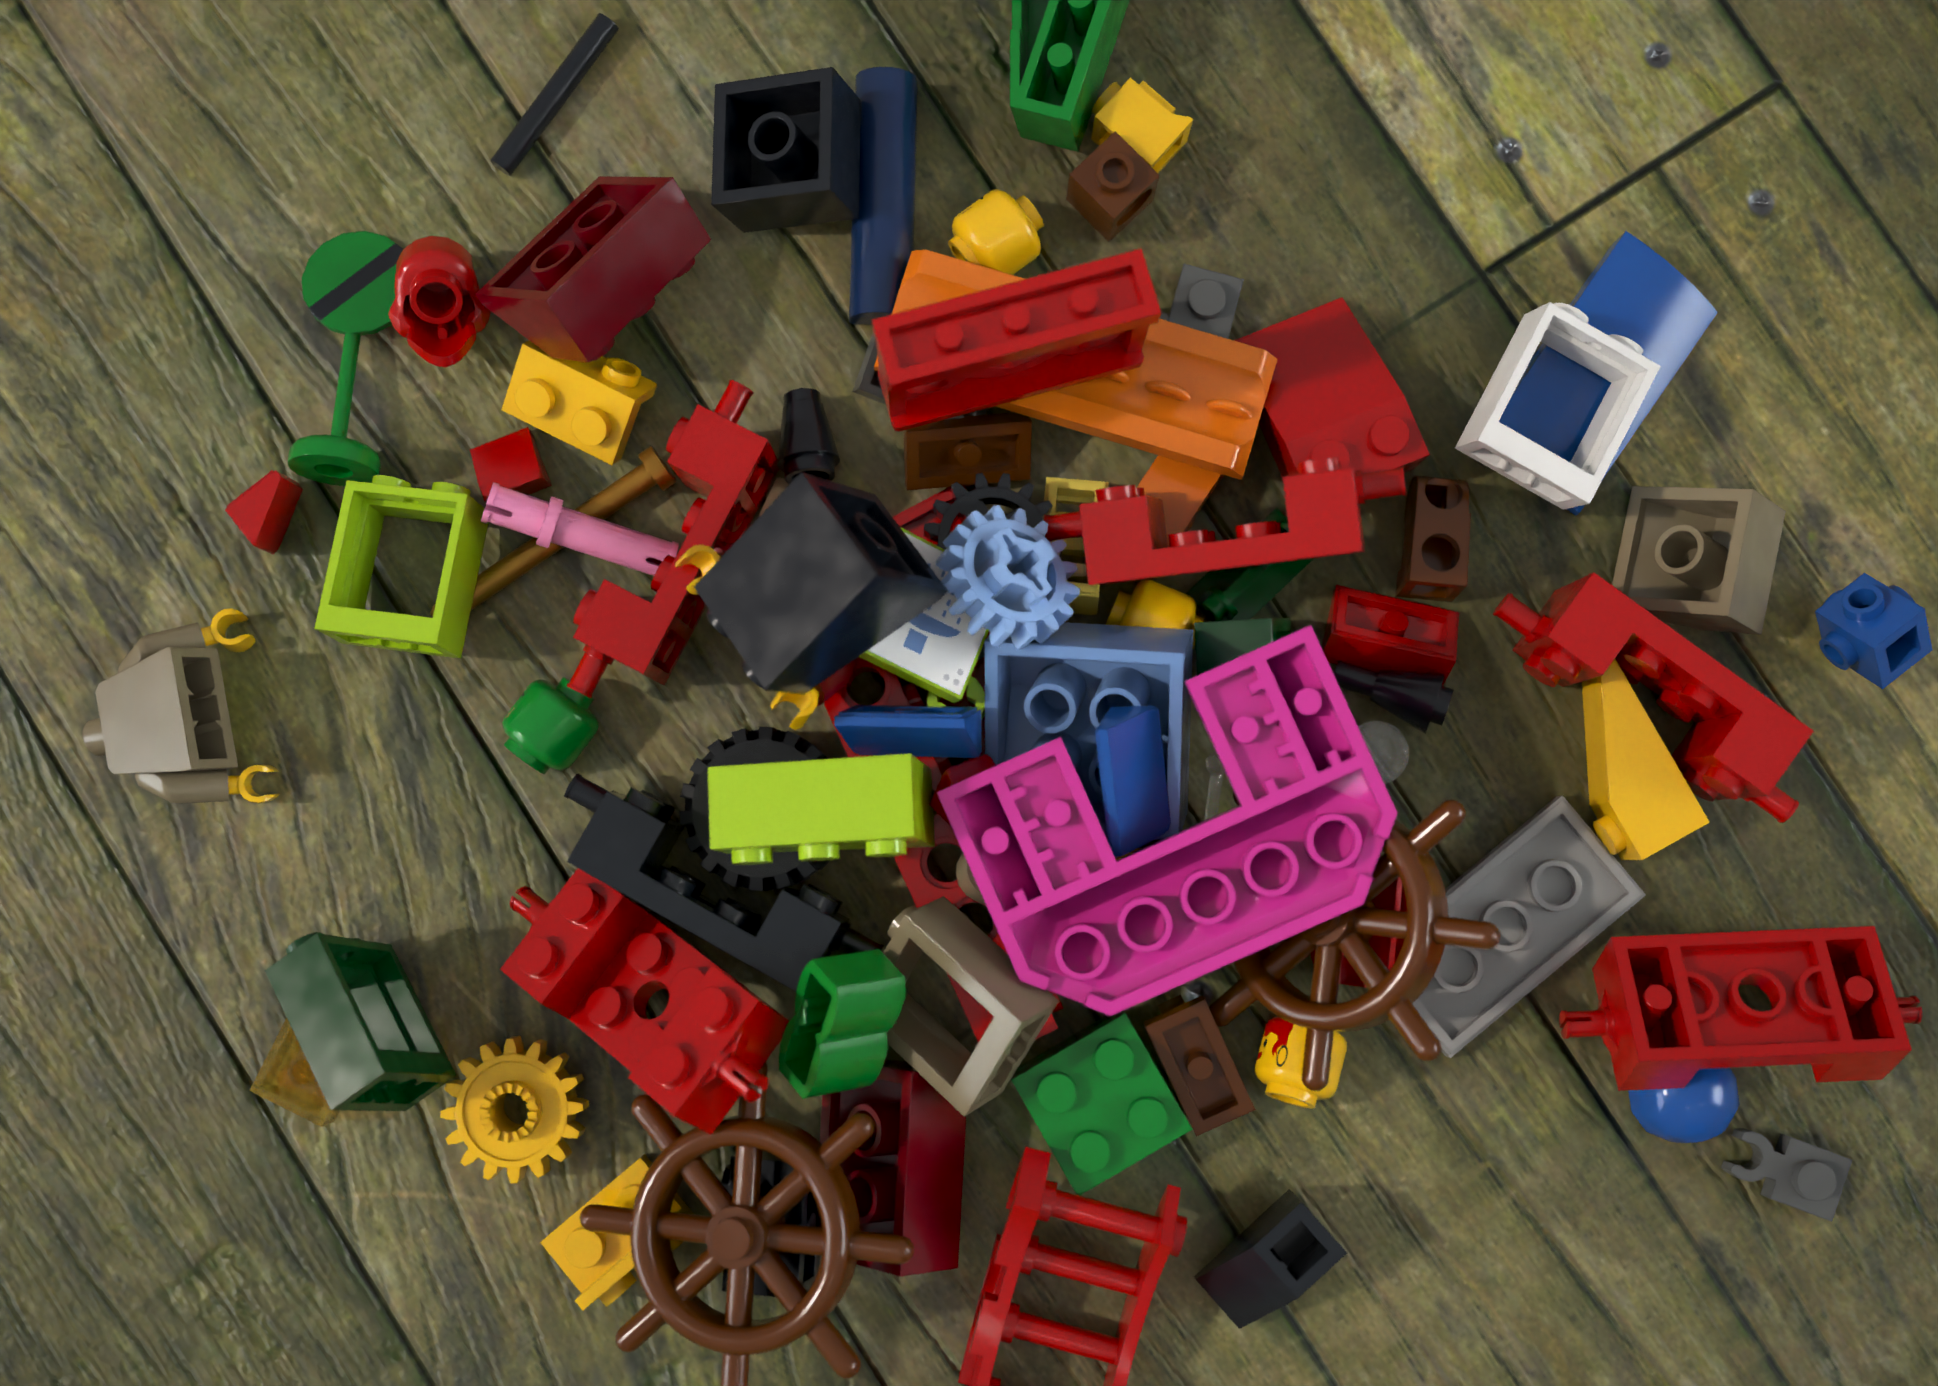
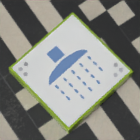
M901 528L941 581L949 572L936 566V559L945 550ZM946 593L938 602L859 657L954 703L962 700L989 630L983 627L973 636L968 633L967 629L971 618L966 612L952 616L948 609L957 599L954 593Z

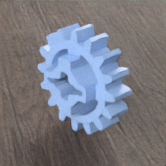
M994 505L984 516L975 510L961 524H958L943 541L947 549L936 559V566L949 572L941 582L948 590L947 593H954L957 599L948 609L950 614L953 616L966 612L971 618L968 624V633L973 636L984 627L990 630L992 646L999 647L1010 636L1016 649L1022 650L1034 639L1039 644L1045 642L1072 616L1074 611L1069 604L1080 595V589L1066 580L1078 568L1076 563L1061 560L1059 554L1067 546L1064 540H1056L1050 543L1044 537L1047 533L1048 523L1043 520L1032 528L1026 524L1025 510L1020 508L1009 519H1006L1000 505Z

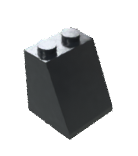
M803 472L789 484L694 586L709 608L707 617L710 623L719 633L731 640L743 657L742 668L749 679L766 691L805 694L938 602L948 592L875 494Z

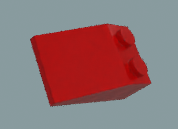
M1343 297L1234 340L1264 349L1278 359L1259 425L1282 479L1286 476L1298 475V462L1338 457L1339 461H1341V469L1353 468L1354 471L1362 470V473L1400 469V467H1403V472L1406 473L1415 469L1430 455L1403 392Z

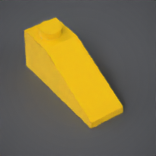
M1616 659L1613 660L1602 676L1583 681L1582 697L1589 805L1597 817V820L1593 822L1595 833L1606 846L1609 853L1612 855L1618 854L1621 860H1644L1710 823Z

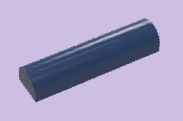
M895 67L868 68L856 75L855 94L861 100L859 219H853L851 227L850 324L872 325L873 319L892 314L911 252L914 251L918 82L917 77L913 73Z

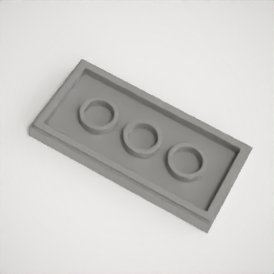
M1563 795L1556 796L1445 888L1448 917L1491 922L1499 929L1500 940L1494 948L1488 950L1445 944L1444 952L1435 975L1427 988L1413 1003L1440 1041L1441 1052L1448 1058L1453 1057L1646 896Z

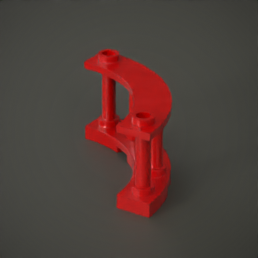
M1025 1146L1006 1202L1005 1209L1010 1211L1002 1235L997 1234L994 1241L957 1383L968 1386H1000L1001 1379L992 1376L1000 1341L1011 1344L1012 1339L1016 1338L1109 1363L1103 1386H1126L1142 1327L1162 1270L1169 1255L1179 1256L1184 1243L1187 1217L1177 1214L1181 1188L1167 1185L1155 1215L1057 1190V1182L1046 1180L1051 1153ZM1050 1216L1142 1240L1144 1244L1136 1268L1039 1243V1236L1032 1234L1037 1220L1048 1222ZM1032 1269L1127 1294L1116 1336L1019 1311L1020 1304L1011 1302L1019 1273L1030 1275Z

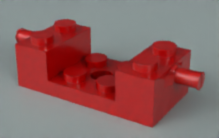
M729 380V384L714 412L698 404L690 419L683 416L673 428L666 445V451L671 453L667 463L686 487L707 497V499L704 500L699 497L690 507L681 529L683 533L687 534V537L676 557L667 555L659 565L651 583V590L657 592L651 603L606 579L603 580L598 591L590 589L582 598L573 619V623L579 626L573 638L585 644L583 648L585 653L570 682L567 683V687L592 698V694L608 664L612 665L614 660L665 686L707 606L699 594L693 595L686 589L693 580L703 576L701 570L692 564H685L677 568L675 566L676 562L694 545H705L715 549L735 543L748 529L779 471L777 467L778 459L768 439L737 424L750 397L754 394L751 389L739 382Z
M1338 457L1298 462V475L1283 477L1289 532L1281 533L1280 522L1267 521L1235 526L1237 539L1216 541L1215 531L1208 530L1169 534L1168 547L1162 500L1145 495L1144 487L1136 488V485H1124L1097 489V502L1079 504L1080 511L1044 515V521L1048 523L1045 536L1049 542L1083 537L1089 585L1112 584L1365 552L1360 504H1365V500L1398 495L1406 496L1403 467L1362 473V470L1354 471L1353 468L1341 469V461H1339Z
M1593 572L1555 590L1539 613H1536L1515 598L1512 593H1508L1494 610L1493 615L1495 617H1499L1522 634V637L1512 651L1526 660L1523 668L1541 683L1550 687H1556L1557 684L1566 687L1602 676L1613 660L1616 659L1629 683L1638 684V682H1641L1659 695L1656 702L1665 712L1683 722L1695 721L1671 755L1693 794L1711 802L1715 798L1718 800H1737L1742 798L1746 802L1752 801L1776 818L1779 823L1786 822L1798 808L1799 801L1794 800L1775 785L1814 731Z
M577 868L549 904L529 886L519 888L516 893L531 904V907L516 897H511L510 908L529 921L532 926L500 970L541 1005L569 1019L631 1072L628 1078L671 1115L712 1135L741 1095L749 1103L755 1102L762 1096V1094L749 1085L750 1082L766 1091L769 1079L758 1071L781 1042L783 1032L790 1020L636 901ZM667 988L669 1001L666 1009L658 1017L648 1019L646 1016V1006L650 997L658 990Z
M1875 926L1622 936L1610 938L1592 968L1599 999L1597 1010H1561L1559 1026L1563 1028L1561 1030L1563 1039L1601 1036L1611 1055L1618 1091L1685 1088L1699 1069L1811 1064L1816 1083L1882 1080L1912 1051L1904 1024H1919L1922 1020V1007H1916L1920 1003L1917 996L1896 997ZM1753 985L1765 992L1771 1002V1010L1757 1011L1748 1007L1739 996L1738 986Z

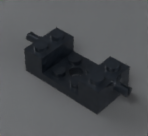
M576 774L568 785L564 797L571 799L594 813L568 858V863L792 990H797L802 971L812 959L829 957L832 951L834 953L839 951L843 954L877 949L882 951L884 945H880L850 928L849 918L838 913L843 903L842 901L812 884L808 886L803 884L800 891L795 888L782 890L762 927L757 926L761 915L753 909L730 897L726 900L719 898L716 903L701 894L706 885L704 882L675 866H672L670 869L663 866L685 827L671 819L676 809L674 806L645 790L639 791L632 787L627 795L620 794L614 790L611 792L582 777L581 774Z

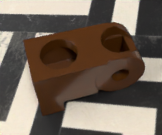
M1415 475L1411 480L1405 505L1402 566L1397 573L1395 597L1452 602L1468 584L1471 523L1468 482L1466 480Z

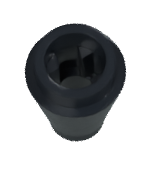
M799 388L788 391L783 396L784 407L782 411L777 467L784 472L785 481L788 484L801 472L832 481L835 478V467L839 464L840 458L824 406L821 403V394L819 391L811 388Z

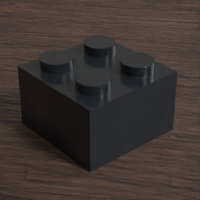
M833 67L715 84L711 205L743 233L859 219L861 100Z

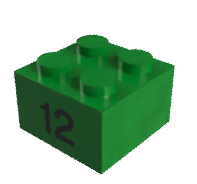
M1124 1011L1112 1016H1104L1017 1068L1011 1078L1012 1083L1076 1195L1084 1194L1193 1130Z

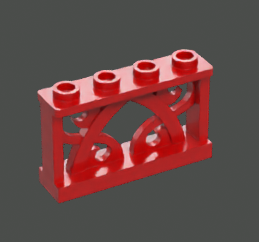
M1142 248L873 319L872 329L877 345L879 367L878 379L892 428L900 432L1140 367L1144 360L1142 348L1149 325L1158 323L1161 316V310Z

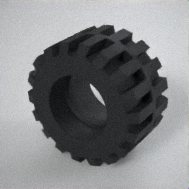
M759 727V730L749 731L744 728L731 732L732 737L724 741L718 739L707 747L710 752L703 759L697 758L690 768L694 772L690 783H683L680 797L685 798V811H679L681 826H686L689 838H686L685 841L690 851L696 852L702 859L700 864L709 873L717 874L723 878L722 882L734 887L767 891L800 884L810 879V876L818 870H822L830 860L799 861L798 852H773V863L733 865L731 854L710 849L708 767L829 758L815 745L790 731L785 732L774 727Z

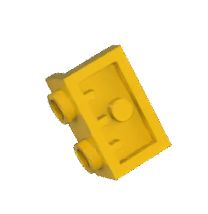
M646 1154L641 1156L540 1242L580 1291L581 1294L574 1301L582 1311L597 1298L607 1307L637 1281L630 1272L634 1268L630 1236L587 1231L580 1223V1214L586 1206L591 1204L633 1208L640 1184L653 1164ZM676 1193L671 1212L693 1214ZM670 1240L672 1251L683 1241Z

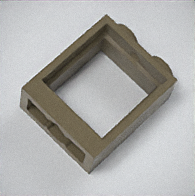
M943 896L920 908L912 905L903 910L888 929L887 934L891 940L883 954L905 976L906 983L924 951L986 1008L994 1018L975 1050L971 1053L906 992L905 1002L894 1026L887 1031L888 1044L965 1117L1003 1093L1059 1000L1048 990L1045 991L1020 981L1009 955Z

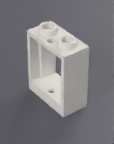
M1549 302L1524 314L1455 449L1564 510L1591 503L1661 366L1642 355V347L1633 340L1615 334L1606 335L1587 324L1589 320L1587 315L1576 307L1565 303ZM1540 342L1611 382L1571 462L1499 422Z

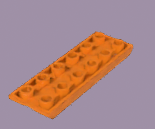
M914 250L911 252L892 314L1024 280V278L930 250ZM1159 319L1158 323L1149 325L1142 348L1144 360L1140 367L995 406L1242 480L1278 359L1264 349ZM878 356L874 364L875 371L879 370Z

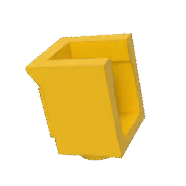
M1130 77L1122 87L1117 82L1112 83L1096 101L1092 108V113L1095 114L1091 139L1100 146L1116 131L1159 173L1187 143L1193 119L1188 116L1176 115V108L1147 83L1142 81L1140 84H1137Z

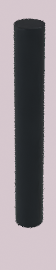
M598 13L493 155L490 162L508 176L513 174L612 40L619 28L611 19L604 14Z

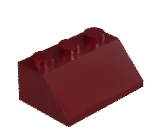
M599 176L475 295L482 305L550 357L589 363L610 351L615 343L614 337L631 320L646 314L654 306L655 296L671 280L679 278L695 264L694 257L711 241V238L673 177Z
M885 1060L878 1078L870 1086L822 1095L819 1141L821 1144L857 1113H865L874 1121L875 1129L872 1136L840 1164L855 1196L860 1231L906 1236L914 1245L913 1257L907 1263L894 1264L857 1260L856 1265L899 1277L958 1269L966 1116L964 1117L907 1061Z

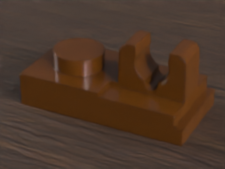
M1012 412L945 419L904 430L905 487L907 491L951 487L955 482L962 486L975 485L976 474L978 473L984 474L987 483L999 482L1003 473L1010 474L1011 481L1030 480L1032 420L1029 416Z
M1178 995L1159 1004L1158 1008L1161 1014L1143 1023L1196 1137L1254 1111L1253 1103L1204 996L1201 995L1185 1003L1182 996Z

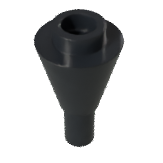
M1338 661L1334 672L1340 688L1371 697L1370 700L1425 734L1430 722L1443 725L1454 689L1442 686L1445 673L1379 670L1378 673L1342 661Z

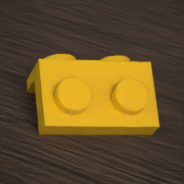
M528 340L521 346L501 410L613 465L622 459L640 406L653 397L657 383L642 376L641 370L629 361L613 357L606 358L604 356L589 363L556 359L550 357Z

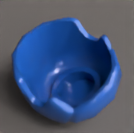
M1731 1068L1699 1069L1685 1088L1628 1090L1631 1111L1645 1131L1669 1142L1697 1143L1717 1137L1727 1129L1740 1106L1737 1081Z

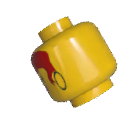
M1273 1017L1268 1020L1265 1026L1255 1064V1074L1262 1083L1267 1085L1265 1090L1267 1096L1294 1106L1314 1109L1317 1100L1330 1099L1337 1090L1347 1051V1041L1339 1032L1334 1031L1328 1083L1322 1090L1311 1091L1304 1086L1301 1078L1307 1028L1290 1023L1280 1017Z

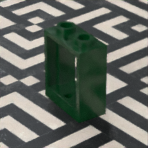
M321 932L310 933L292 942L286 948L287 955L265 970L330 1110L407 1111L457 1076L391 944L365 941L359 938L326 935Z

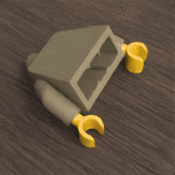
M233 608L223 609L212 618L210 626L200 628L197 622L148 634L139 639L118 666V673L98 684L95 694L100 718L89 720L83 729V740L88 750L97 756L106 755L108 769L113 774L134 773L139 787L171 803L228 801L229 795L241 794L244 799L254 803L268 802L277 798L279 794L259 795L255 793L251 785L252 778L258 772H279L278 769L271 765L249 766L240 775L228 776L227 769L238 767L218 648H206V646L220 643L227 650L236 653L250 649L255 643V638L251 634L239 635L232 639H227L225 634L230 625L247 621L249 618L241 611Z

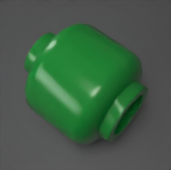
M563 677L557 686L546 680L539 679L533 681L502 722L503 729L509 736L504 746L542 774H546L550 767L561 771L571 767L599 728L597 718L588 710V707L595 699L567 687L566 685L570 680L566 677Z

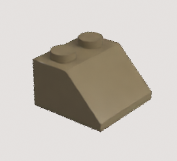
M1632 486L1612 586L1663 622L1698 630L1761 635L1786 511L1754 489Z

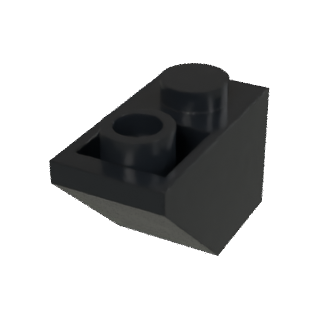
M1289 1189L1199 1271L1194 1278L1240 1329L1297 1300L1343 1258L1347 1252Z

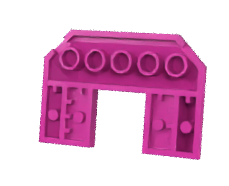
M1311 625L1185 681L1186 688L1237 797L1239 806L1116 860L1061 737L937 792L1020 981L1045 991L1049 990L1082 1003L1086 1007L1112 1016L1364 904L1373 880L1374 869L1385 840L1389 838L1398 813Z

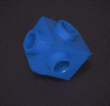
M1863 573L1843 590L1833 593L1815 611L1821 635L1819 646L1826 658L1842 670H1847L1848 668L1854 670L1881 689H1884L1932 651L1925 608L1916 604L1913 598L1902 588L1895 585L1888 587L1866 573Z

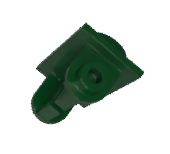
M1278 508L1274 509L1262 521L1280 522L1281 533L1289 532L1288 518ZM1313 559L1209 571L1186 594L1194 598L1199 609L1212 622L1251 619Z

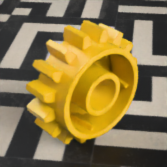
M521 1036L507 1038L504 1045V1054H502L494 1041L480 1047V1056L483 1063L472 1057L463 1059L458 1066L466 1080H453L445 1085L444 1090L451 1096L456 1097L457 1102L455 1105L441 1110L440 1118L456 1120L458 1127L445 1140L448 1145L464 1141L468 1149L460 1161L462 1165L467 1166L479 1158L485 1161L483 1169L484 1179L490 1180L494 1178L504 1167L507 1168L510 1184L518 1183L525 1178L527 1165H529L536 1177L539 1178L551 1170L548 1155L560 1162L564 1161L572 1154L569 1145L564 1140L566 1138L577 1139L585 1132L586 1128L575 1121L576 1114L589 1107V1100L577 1098L575 1087L584 1080L582 1074L571 1076L568 1074L564 1066L570 1056L565 1052L554 1058L546 1055L547 1041L543 1039L533 1042L528 1050H524ZM508 1093L520 1095L522 1100L527 1102L526 1107L529 1111L527 1112L528 1119L525 1121V1124L514 1123L505 1114L504 1100Z

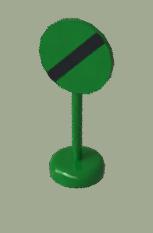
M368 231L342 233L324 242L308 259L302 275L303 299L313 317L329 330L345 334L331 434L310 435L299 438L291 445L289 450V469L297 475L313 481L345 486L346 480L372 483L373 476L380 475L379 455L368 445L347 438L361 335L376 334L392 325L388 313L395 299L396 265L403 249L384 235Z

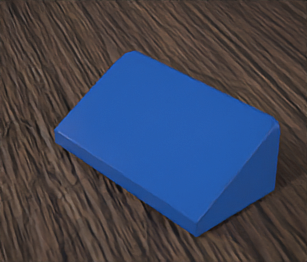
M855 705L840 711L838 715L834 716L836 729L851 750L859 755L912 754L917 757L976 758L982 752L981 710H977V707Z
M1152 705L1110 707L1095 731L1107 839L1114 857L1124 856L1162 836L1169 830L1171 825L1160 715L1158 708Z

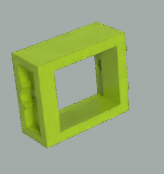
M386 475L373 476L372 483L346 480L314 629L342 644L461 659L489 523L481 522L485 508L470 496L471 491L468 488L453 483L433 482L432 488L429 490L411 488L409 482ZM384 516L452 524L433 618L365 609Z

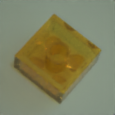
M286 1018L249 1091L323 1127L335 1122L340 1110H330Z

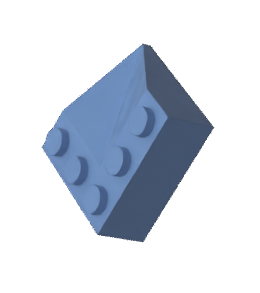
M1064 622L1045 642L1039 644L1034 639L1022 650L1016 649L1010 636L999 647L992 646L989 634L985 640V754L992 758L995 765H999L1061 737L1101 828L1107 836L1095 731L1110 707L1155 706L1158 708L1160 715L1171 820L1169 830L1156 838V840H1162L1182 831L1188 812L1191 696L1186 688L1185 681L1192 678L1193 630Z

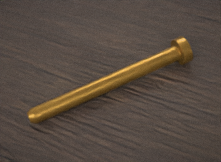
M650 446L638 454L642 464L574 510L605 520L656 484L664 491L675 484L676 480L655 449ZM535 537L528 540L478 574L471 610L564 547L550 542L549 548L536 545L537 538ZM434 604V606H433V608H432V610H431V612H430V615H431L432 618H433V613H434L435 604Z

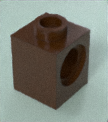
M1115 131L1069 174L1066 200L1110 242L1153 201L1160 175Z

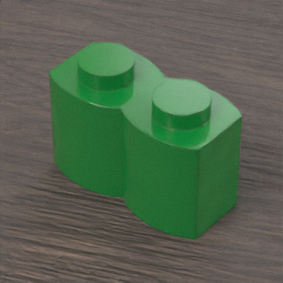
M880 949L812 959L803 969L796 990L795 1016L788 1022L783 1032L778 1059L779 1071L802 1099L870 1086L878 1078L888 1053L887 1031L896 1023L906 998L905 976Z

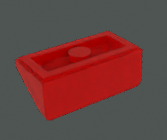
M1336 585L1331 601L1322 650L1328 663L1338 664V661H1342L1378 673L1379 670L1445 673L1443 686L1456 663L1459 612Z

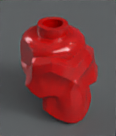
M427 236L416 239L404 248L397 260L394 287L395 299L389 309V319L394 329L401 336L407 338L409 346L420 357L435 366L448 367L459 362L476 341V333L482 331L489 322L491 311L482 305L475 295L480 289L474 271L472 255L462 244L448 237Z

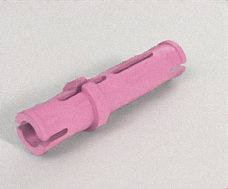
M495 482L492 484L481 518V522H489L537 538L536 545L549 548L551 542L652 576L655 575L659 565L667 555L676 557L679 547L677 542H669L563 507L564 500L551 496L548 502L499 486L500 484Z

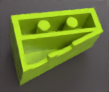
M912 754L708 767L710 849L731 854L733 865L773 863V852H798L799 861H824L840 859L839 850L866 849L867 857H891L907 855V848L935 847L933 808L929 805L932 800L931 768Z

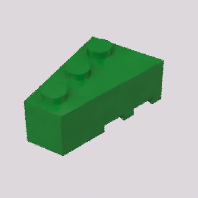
M1012 0L1010 108L1021 138L1079 152L1092 114V108L1095 105L1130 0Z

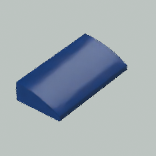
M1627 231L1609 247L1570 303L1571 306L1576 307L1587 315L1589 319L1587 324L1606 335L1615 334L1633 340L1642 347V355L1661 366L1605 475L1718 313L1706 297L1684 275L1658 253ZM1542 343L1529 362L1499 422L1571 462L1611 382ZM1585 505L1567 510L1576 516Z

